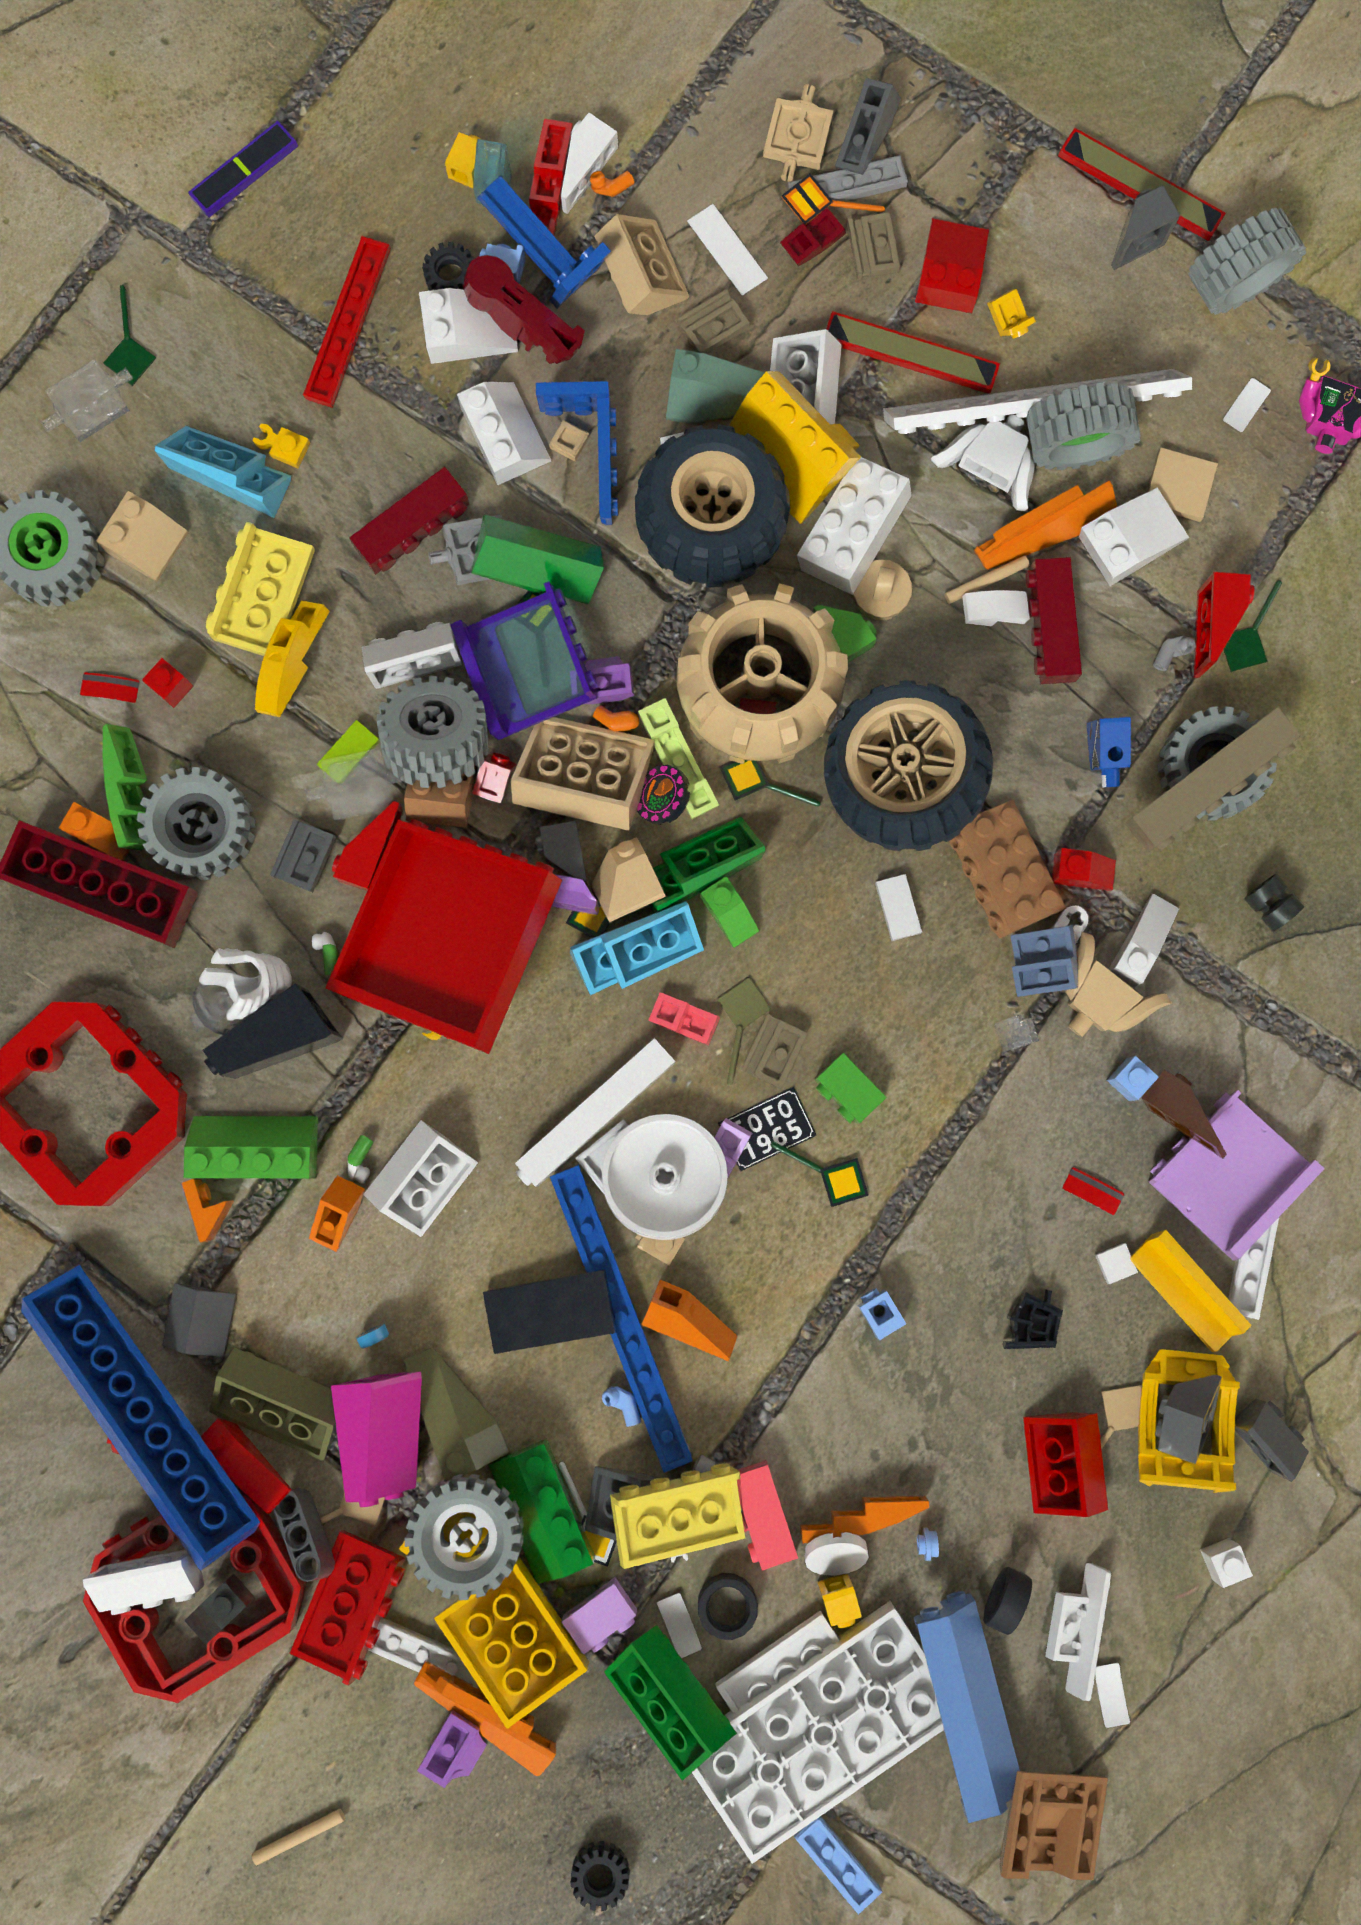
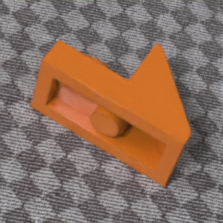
M191 1179L182 1182L199 1242L214 1240L234 1201H224L210 1206L208 1201L212 1199L208 1185L202 1182V1179Z

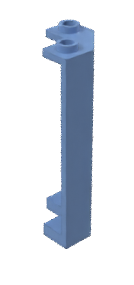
M958 1591L948 1594L946 1600L940 1601L942 1609L939 1610V1607L922 1609L920 1615L914 1617V1621L919 1631L960 1789L963 1812L968 1823L1001 1815L1008 1810L1006 1802L1012 1797L1016 1774L1020 1769L975 1599L970 1593L965 1594L964 1591Z

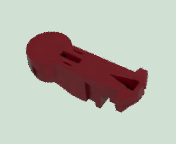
M484 255L478 256L471 261L464 277L463 288L467 301L475 309L487 312L503 332L514 341L519 339L526 345L525 350L527 352H530L534 346H541L543 348L542 352L546 354V361L549 364H558L570 360L582 345L584 329L579 325L572 329L514 280L512 270L502 259Z

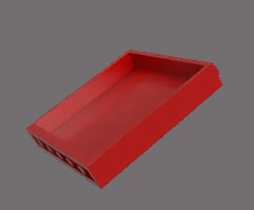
M398 819L325 988L489 1054L562 883V879L554 875V868L537 861L534 866L528 864V859L518 854L511 853L507 857L502 855V850L494 846L485 844V847L481 848L477 846L478 843L468 837L460 836L459 840L452 838V833L436 827L435 831L428 830V825L418 820L412 819L408 823Z

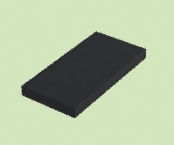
M605 1269L483 1292L494 1354L617 1332Z

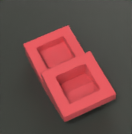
M660 992L648 1021L709 1046L720 1017Z

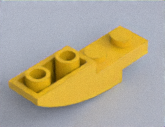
M301 601L291 619L280 618L261 664L255 698V710L258 713L276 717L282 715L308 669L302 659L330 612L324 604Z

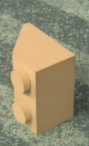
M127 491L96 542L109 555L157 582L187 536L188 531L154 505Z

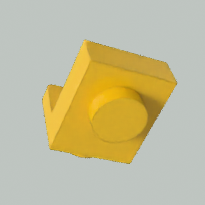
M1012 289L987 303L1000 336L1011 335L1012 339L1027 333L1029 331L1028 326L1036 322L1034 316H1027L1017 289Z

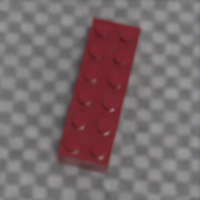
M20 820L0 861V880L174 949L199 893L186 885Z

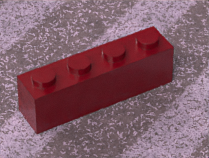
M444 466L350 536L349 539L375 575L380 571L385 572L395 564L396 559L401 555L413 552L425 537L437 534L443 528V524L452 517L454 519L460 517L467 510V506L470 505L467 494Z
M1071 557L1035 559L1029 570H1026L1025 575L1026 587L1031 588L1032 599H1029L1028 602L1029 616L1034 617L1035 627L1031 630L1032 646L1037 648V657L1034 658V673L1039 675L1040 685L1076 682L1082 675Z

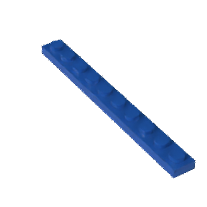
M578 1165L550 1176L551 1182L586 1272L606 1270L617 1329L616 1333L610 1335L662 1470L665 1473L692 1462L691 1452L581 1168Z

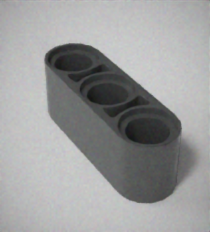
M292 1489L274 1508V1513L295 1573L298 1578L306 1582L326 1578L333 1572L335 1560L313 1497L306 1489ZM292 1497H294V1499L296 1500V1508L294 1511L292 1510L290 1504ZM303 1527L307 1532V1538L305 1541L301 1537V1531ZM313 1558H315L318 1563V1568L316 1572L312 1568Z

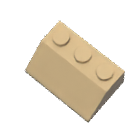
M616 214L594 236L598 246L603 242L611 251L605 262L611 273V279L622 298V304L628 313L649 315L682 302L689 297L656 220Z

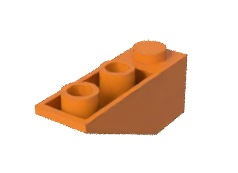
M663 1280L659 1281L641 1325L729 1362L737 1335L689 1291Z

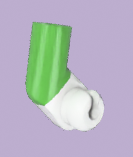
M327 932L314 934L312 936V946L315 950L323 949L325 975H331L339 957L338 949L331 934Z
M360 1135L348 1155V1176L352 1181L356 1180L361 1184L365 1183L370 1175L369 1168L363 1167V1160L373 1145V1141L363 1135Z

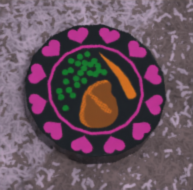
M668 764L658 765L649 770L646 774L637 812L642 819L655 825H663L661 823H671L684 812L690 798L687 785L689 780L681 770Z

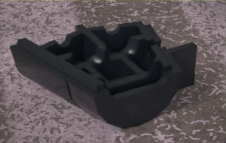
M1045 1289L1043 1301L1027 1292L1020 1296L1012 1315H1007V1319L1011 1320L1012 1341H1003L1004 1349L1056 1348L1063 1310L1050 1304L1051 1290Z

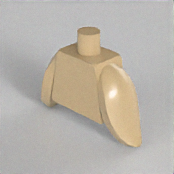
M1081 931L1080 944L1076 952L1078 988L1065 990L1070 999L1068 1005L1078 1013L1068 1025V1028L1074 1033L1083 1037L1092 1025L1100 1031L1110 1030L1115 1033L1126 1031L1142 1022L1158 1009L1173 1004L1167 994H1154L1143 998V996L1099 961H1093L1095 954L1094 937Z

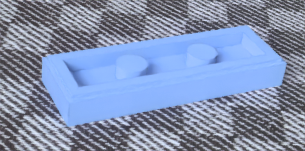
M822 1816L794 1834V1838L858 1915L882 1893L881 1887Z

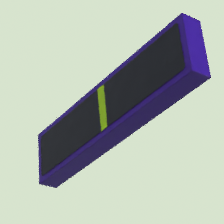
M276 121L192 188L188 194L204 214L210 218L298 147L297 142L280 122Z

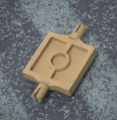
M809 84L804 85L801 100L776 99L763 157L785 163L781 175L783 181H786L787 174L788 182L793 181L796 166L820 170L833 110L820 108L812 103L816 90L813 85L810 87L809 95H807Z

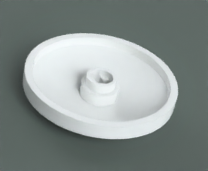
M652 1115L639 1119L627 1126L611 1143L602 1167L604 1195L613 1214L631 1231L656 1240L682 1238L704 1227L719 1210L727 1188V1165L718 1142L700 1124L677 1115Z

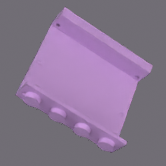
M1239 1090L1231 1095L1228 1093L1223 1094L1213 1105L1217 1110L1210 1117L1207 1116L1227 1154L1224 1159L1192 1138L1187 1139L1183 1136L1171 1149L1175 1154L1167 1162L1162 1158L1151 1169L1150 1172L1154 1176L1148 1181L1232 1260L1240 1259L1325 1169L1316 1160L1308 1162L1238 1098L1241 1094Z

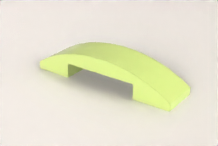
M666 698L639 710L638 713L650 739L655 740L654 748L662 764H668L681 770L689 780L687 785L690 798L686 810L691 819L718 807L719 804L706 778L704 779Z

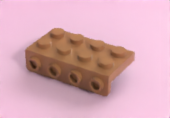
M1014 800L979 813L972 823H968L959 835L949 841L962 862L964 874L970 879L975 889L977 901L983 906L988 916L991 930L996 933L998 938L1006 937L1013 932L1066 909Z

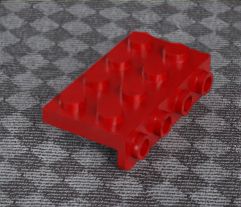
M341 1530L332 1548L335 1560L334 1570L328 1577L319 1580L289 1654L343 1678L342 1683L349 1686L356 1679L360 1680L366 1670L368 1661L364 1659L369 1648H374L379 1638L380 1630L377 1627L381 1617L385 1618L389 1613L393 1603V1599L389 1598L393 1587L399 1586L405 1574V1569L402 1568L405 1557L345 1530Z

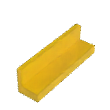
M1166 1229L1152 1234L1131 1255L1130 1260L1211 1352L1219 1351L1232 1336L1244 1334L1252 1326Z

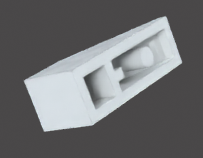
M588 113L582 121L579 120L571 132L561 192L562 210L566 214L569 213L591 184V174L601 171L618 149L617 131L591 113Z
M1152 893L1109 970L1132 987L1142 984L1161 951L1179 908Z

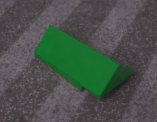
M484 514L471 573L539 594L546 592L543 583L549 581L556 590L561 589L565 598L589 604L603 572L604 564L601 546Z
M742 817L660 853L663 863L653 867V870L667 897L649 904L653 914L688 901L727 876L728 878L762 859L766 851L765 845Z

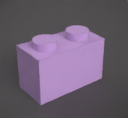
M614 1577L563 1614L562 1624L583 1654L589 1650H592L594 1653L609 1642L607 1637L616 1630L622 1633L634 1624L635 1620L633 1618L636 1616L637 1608L616 1577Z

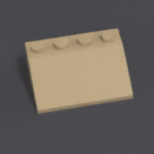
M556 717L534 725L511 778L512 802L521 806L629 831L638 808L655 740Z

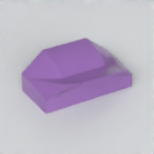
M619 656L586 662V670L593 672L598 687L594 688L597 699L585 704L621 701L634 696L630 663L625 664ZM571 671L572 695L575 696L584 692L577 672Z
M554 874L562 879V883L551 907L598 915L600 903L589 891L583 879Z
M452 1710L417 1771L443 1788L452 1779L469 1776L487 1746L479 1734V1727Z

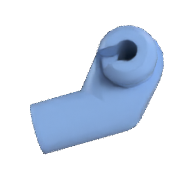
M611 1386L603 1392V1403L608 1407L613 1406L622 1410L626 1427L641 1423L636 1400L632 1393L618 1386Z

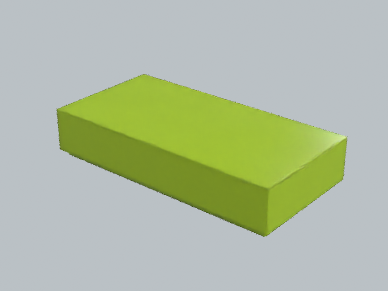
M356 720L316 765L341 786L379 744L380 740Z

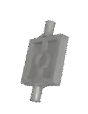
M502 515L493 516L502 519ZM483 518L443 525L442 530L446 541L445 549L428 552L431 565L448 561L453 569L457 585L489 580V578L471 573Z

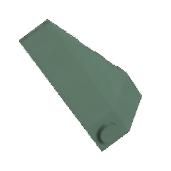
M676 349L666 420L689 424H702L707 420L721 418L722 421L730 420L735 416L746 395L763 376L764 372L708 354Z

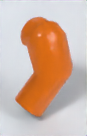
M596 171L590 176L592 190L596 194L610 197L617 196L635 184L629 171H625L615 179L605 178V174L601 171Z
M600 705L593 713V717L612 731L624 732L635 729L639 725L640 719L633 711L612 713Z

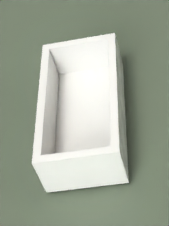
M861 457L841 480L797 554L801 571L853 595L912 496L909 478Z

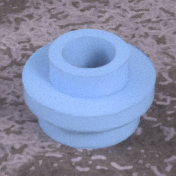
M922 1528V1535H917L918 1554H924L925 1561H931V1557L939 1556L937 1531H929L928 1528Z

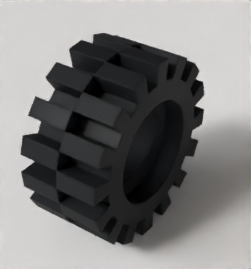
M443 242L439 243L438 251L433 246L430 249L431 256L425 255V263H423L422 267L428 290L445 288L464 290V277L469 264L474 260L471 252L468 249L464 251L463 245L459 243L457 248H455L453 242H448V247L444 248ZM449 264L458 265L462 271L457 279L446 281L439 276V272L444 266Z
M599 1841L598 1846L591 1842L586 1850L583 1847L579 1851V1856H575L570 1881L571 1888H574L573 1895L576 1899L578 1897L581 1898L580 1904L585 1907L587 1903L590 1904V1910L593 1911L596 1910V1906H601V1911H606L607 1905H611L614 1908L617 1906L618 1899L622 1901L625 1897V1891L628 1890L630 1870L628 1869L627 1858L624 1859V1852L621 1849L616 1851L615 1844L611 1842L609 1847L604 1846L605 1841ZM596 1864H604L612 1871V1881L605 1887H596L588 1879V1871Z

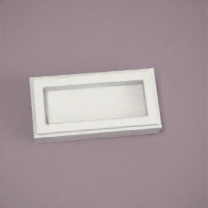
M906 874L877 881L875 885L891 941L921 934L922 930Z

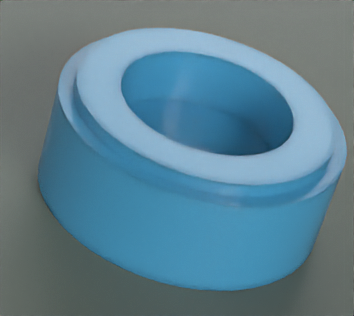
M380 1324L358 1335L356 1339L360 1348L364 1349L387 1338L389 1332L385 1324Z

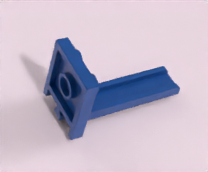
M501 176L493 181L477 197L518 245L524 247L526 254L554 284L553 286L556 290L549 301L556 309L575 293L593 273L599 270L611 252L602 242L596 249L593 245L588 247L581 254L579 260L576 261Z
M609 382L536 383V397L540 412H545L546 415L560 416L563 412H575L576 415L585 416L591 415L593 411H597L599 514L602 524L612 525V516H618V498H612V486H617V468H611V456H617L616 438H611V427L616 426V408H611Z

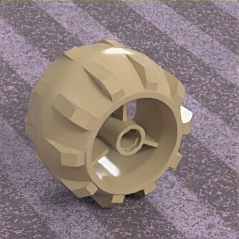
M779 583L775 595H748L741 584L727 589V598L724 603L713 608L707 614L697 611L689 622V635L680 652L676 672L680 703L690 722V729L699 740L705 739L713 747L730 755V761L744 764L745 760H777L780 764L794 759L797 752L811 745L819 737H823L834 720L842 702L845 677L848 671L847 654L840 652V648L831 632L835 620L825 608L813 613L809 608L792 600L794 587ZM756 634V646L750 649L745 656L743 676L718 689L714 680L713 668L721 652L735 640ZM764 634L783 639L798 651L807 668L808 688L780 673L782 665L781 656L773 647L764 645ZM764 672L767 676H758L755 673ZM775 692L795 704L778 713L755 714L743 711L730 702L745 693L753 698L763 699Z

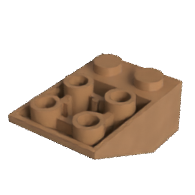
M474 765L475 773L472 776L468 777L463 773L461 775L462 782L455 785L452 779L445 781L446 787L437 788V782H430L429 788H422L419 780H416L413 785L407 783L404 795L406 821L415 819L422 823L467 828L477 766Z

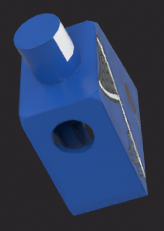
M1131 717L1104 718L1086 723L1091 771L1101 770L1102 788L1120 787V769L1128 768L1131 765ZM1108 751L1111 753V760L1108 757Z

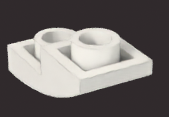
M980 591L965 593L962 596L966 624L993 626L997 621L1024 624L1030 619L1027 594L1024 591Z

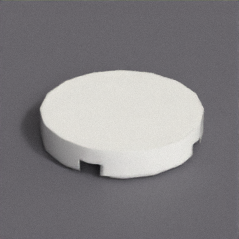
M848 1532L841 1533L842 1537L833 1538V1533L816 1537L806 1545L804 1555L806 1566L812 1572L821 1575L836 1576L858 1570L866 1564L869 1558L866 1541L860 1536Z

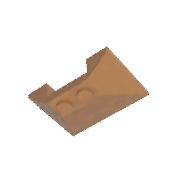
M1017 1771L1001 1845L999 1863L1001 1877L1006 1879H1029V1872L1031 1870L1054 1871L1072 1880H1094L1108 1778L1092 1775Z

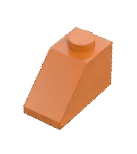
M76 802L72 803L59 829L109 856L124 861L130 849L118 848L111 821Z
M337 1175L320 1199L309 1239L337 1252L360 1207L365 1188Z

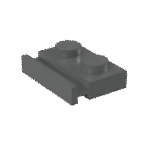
M294 819L270 875L313 893L337 837Z

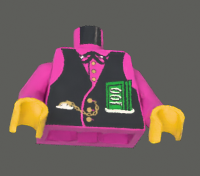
M1315 357L1309 362L1308 367L1311 371V376L1306 378L1299 398V405L1302 417L1307 422V433L1319 437L1315 449L1318 452L1330 454L1333 452L1336 443L1346 445L1351 438L1358 439L1361 437V388L1325 376L1330 369V362L1327 359L1324 361L1323 368L1316 371L1315 365L1318 358Z

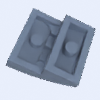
M1073 925L1010 935L1016 964L1012 966L1017 997L1078 988V965Z

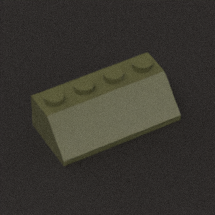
M234 1347L217 1374L209 1412L324 1462L337 1434L331 1389L314 1382L309 1377L300 1376L286 1370L281 1365L272 1364L256 1357L251 1352H244Z

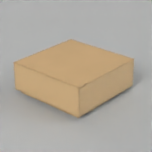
M563 420L549 447L576 462L590 436L587 431Z

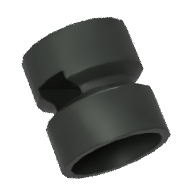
M1277 874L1269 877L1244 898L1255 912L1261 911L1263 913L1261 919L1272 932L1289 922L1305 907L1294 893H1286L1287 885ZM1276 894L1280 899L1269 907L1265 902Z

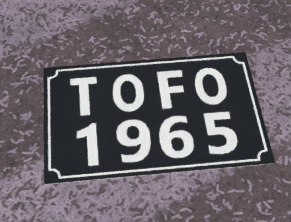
M794 1087L727 1118L752 1132L748 1143L737 1161L740 1172L781 1153L770 1146V1143L773 1141L790 1149L817 1136ZM724 1120L718 1122L719 1127L721 1126Z

